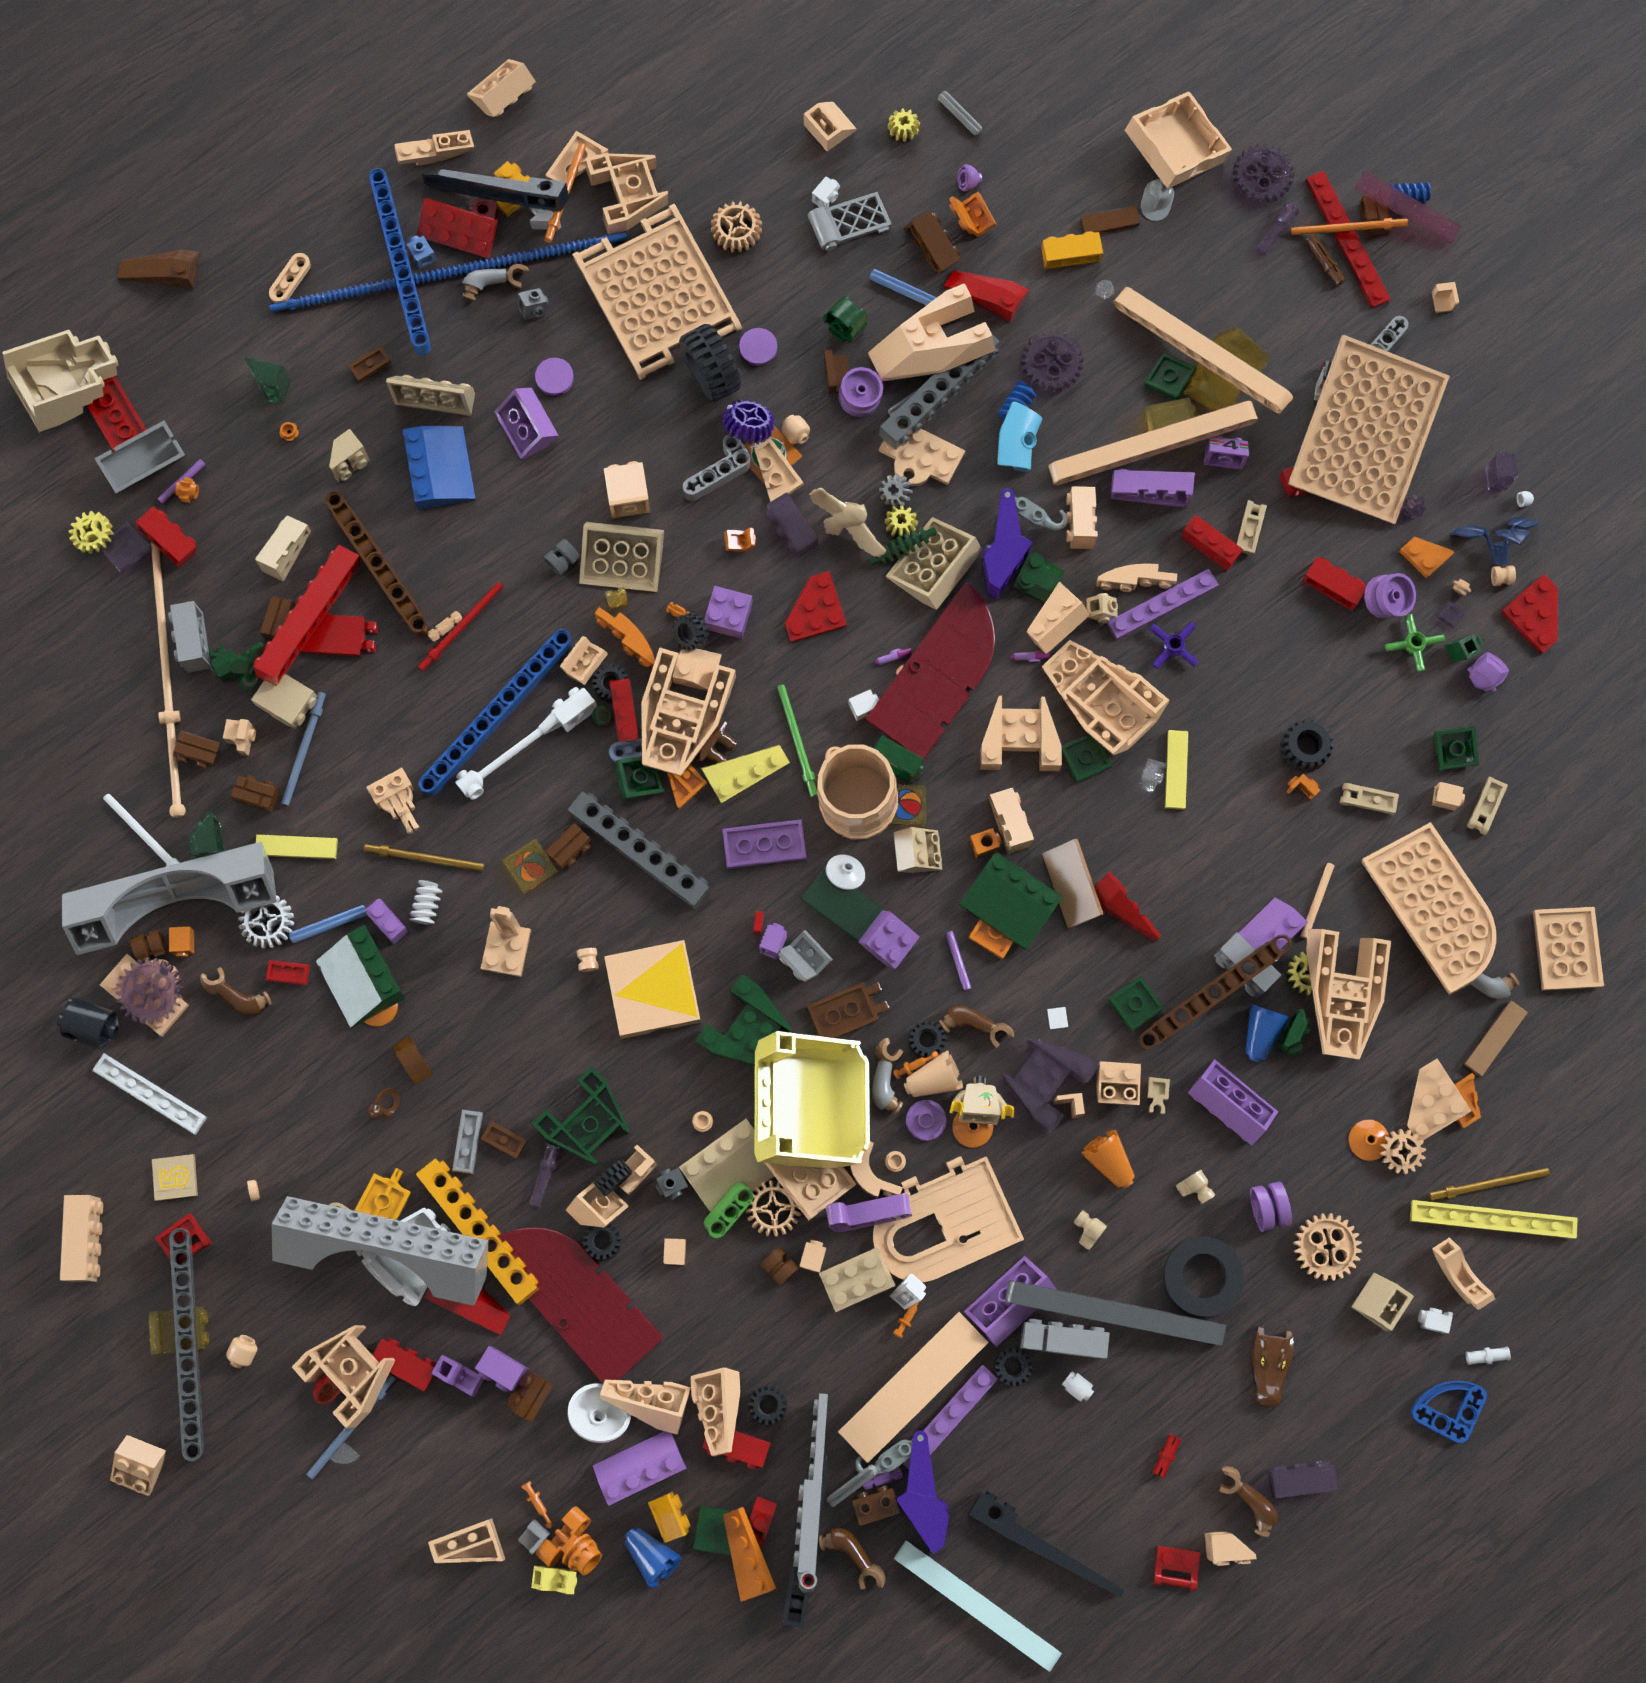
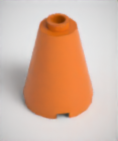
M1113 1129L1106 1132L1108 1136L1095 1138L1081 1153L1116 1187H1123L1125 1189L1133 1184L1135 1176L1119 1135Z

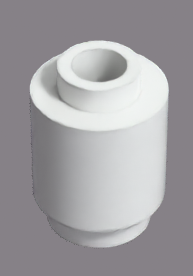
M1073 1371L1062 1384L1066 1387L1065 1390L1080 1402L1083 1399L1087 1402L1094 1392L1091 1389L1093 1385L1080 1374H1075Z

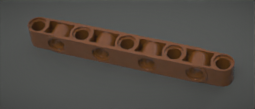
M329 492L325 497V502L337 524L404 623L407 624L416 637H425L429 632V625L420 608L351 506L347 504L339 492ZM334 500H340L337 505H331ZM354 531H361L358 536H352ZM375 562H382L379 567H373ZM396 593H403L400 598H394ZM419 623L424 624V626H423L422 629H420V630H416V629H415V626H416L417 624H419Z
M1279 934L1269 942L1267 941L1153 1023L1151 1027L1141 1034L1139 1038L1141 1046L1145 1049L1156 1047L1247 983L1290 950L1292 946L1291 938L1286 934ZM1280 938L1286 939L1288 947L1280 949L1277 946V940ZM1244 963H1252L1254 971L1252 973L1245 972L1243 969ZM1213 986L1220 988L1221 995L1218 997L1212 996L1210 988ZM1180 1010L1185 1011L1188 1014L1187 1020L1182 1021L1178 1019L1177 1012ZM1146 1034L1154 1036L1155 1042L1153 1044L1145 1042L1144 1037Z

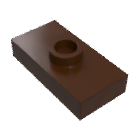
M380 345L349 364L348 367L360 383L392 362Z
M492 1121L481 1137V1140L518 1159L527 1143V1140Z

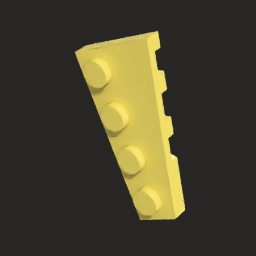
M777 745L732 760L701 768L719 801L723 803L790 762L781 746Z

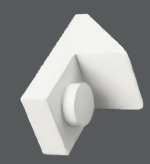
M530 208L535 215L530 220L531 228L548 230L549 219L553 217L554 213L550 210Z
M910 1274L891 1293L890 1297L906 1310L923 1299L925 1296L923 1291L926 1286L913 1274Z

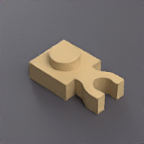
M1148 1078L1147 1098L1152 1099L1148 1113H1153V1107L1157 1105L1160 1107V1114H1165L1163 1100H1168L1170 1079Z

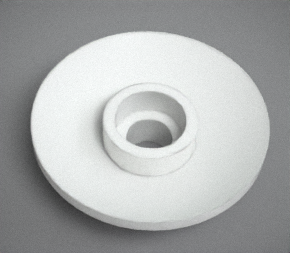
M834 856L826 866L828 879L838 888L853 890L861 886L865 879V870L862 864L851 856Z

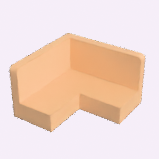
M638 1145L634 1147L636 1152L625 1162L633 1173L626 1181L619 1185L628 1195L657 1166L656 1162Z

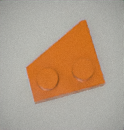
M1413 537L1399 551L1426 579L1455 553L1453 550L1417 537Z
M690 764L681 776L667 772L679 810L708 784Z
M1473 1073L1454 1084L1471 1109V1112L1456 1120L1462 1129L1481 1118L1480 1109L1477 1105L1478 1096L1477 1092H1475V1077Z

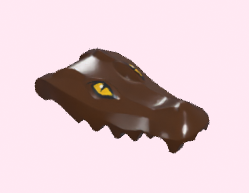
M1256 1326L1251 1358L1252 1366L1254 1367L1255 1383L1257 1384L1256 1401L1263 1406L1276 1407L1280 1404L1282 1388L1291 1366L1294 1352L1293 1335L1290 1330H1285L1284 1338L1264 1335V1327Z

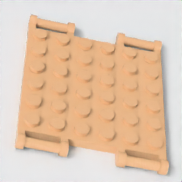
M675 204L670 205L668 209L648 219L640 220L646 233L614 249L606 237L600 243L580 253L575 252L572 254L640 380L646 378L645 375L667 364L675 363L669 349L679 344V339L682 335L702 324H710L714 327L730 319L731 324L717 330L721 337L735 330L739 331L742 329L736 314ZM670 216L674 217V219L654 229L651 228L652 225ZM604 249L607 251L585 263L583 262V259ZM663 353L664 358L641 368V363Z

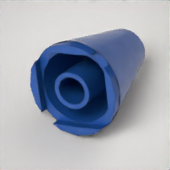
M1251 1005L1245 1053L1249 1055L1248 1059L1260 1063L1261 1059L1265 1060L1288 1024L1289 1016L1257 1005Z
M632 1528L625 1535L626 1540L624 1544L651 1589L660 1585L657 1582L659 1579L666 1580L679 1566V1560L682 1557L642 1529L638 1528L635 1530Z

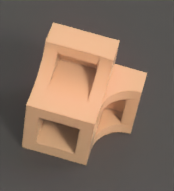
M227 719L223 739L226 743L236 745L240 755L249 756L251 742L256 737V730L249 720Z

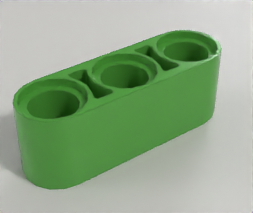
M735 1183L705 1218L704 1227L712 1237H722L752 1202L753 1193L745 1183ZM741 1191H746V1194L743 1197H738V1194ZM733 1207L731 1212L724 1213L726 1208ZM714 1223H719L716 1229H711Z

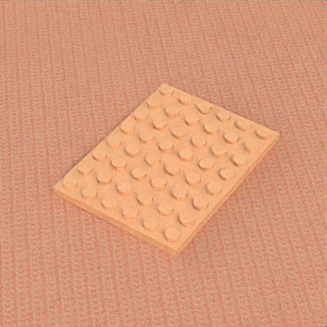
M1342 335L1288 485L1391 524H1396L1450 376Z

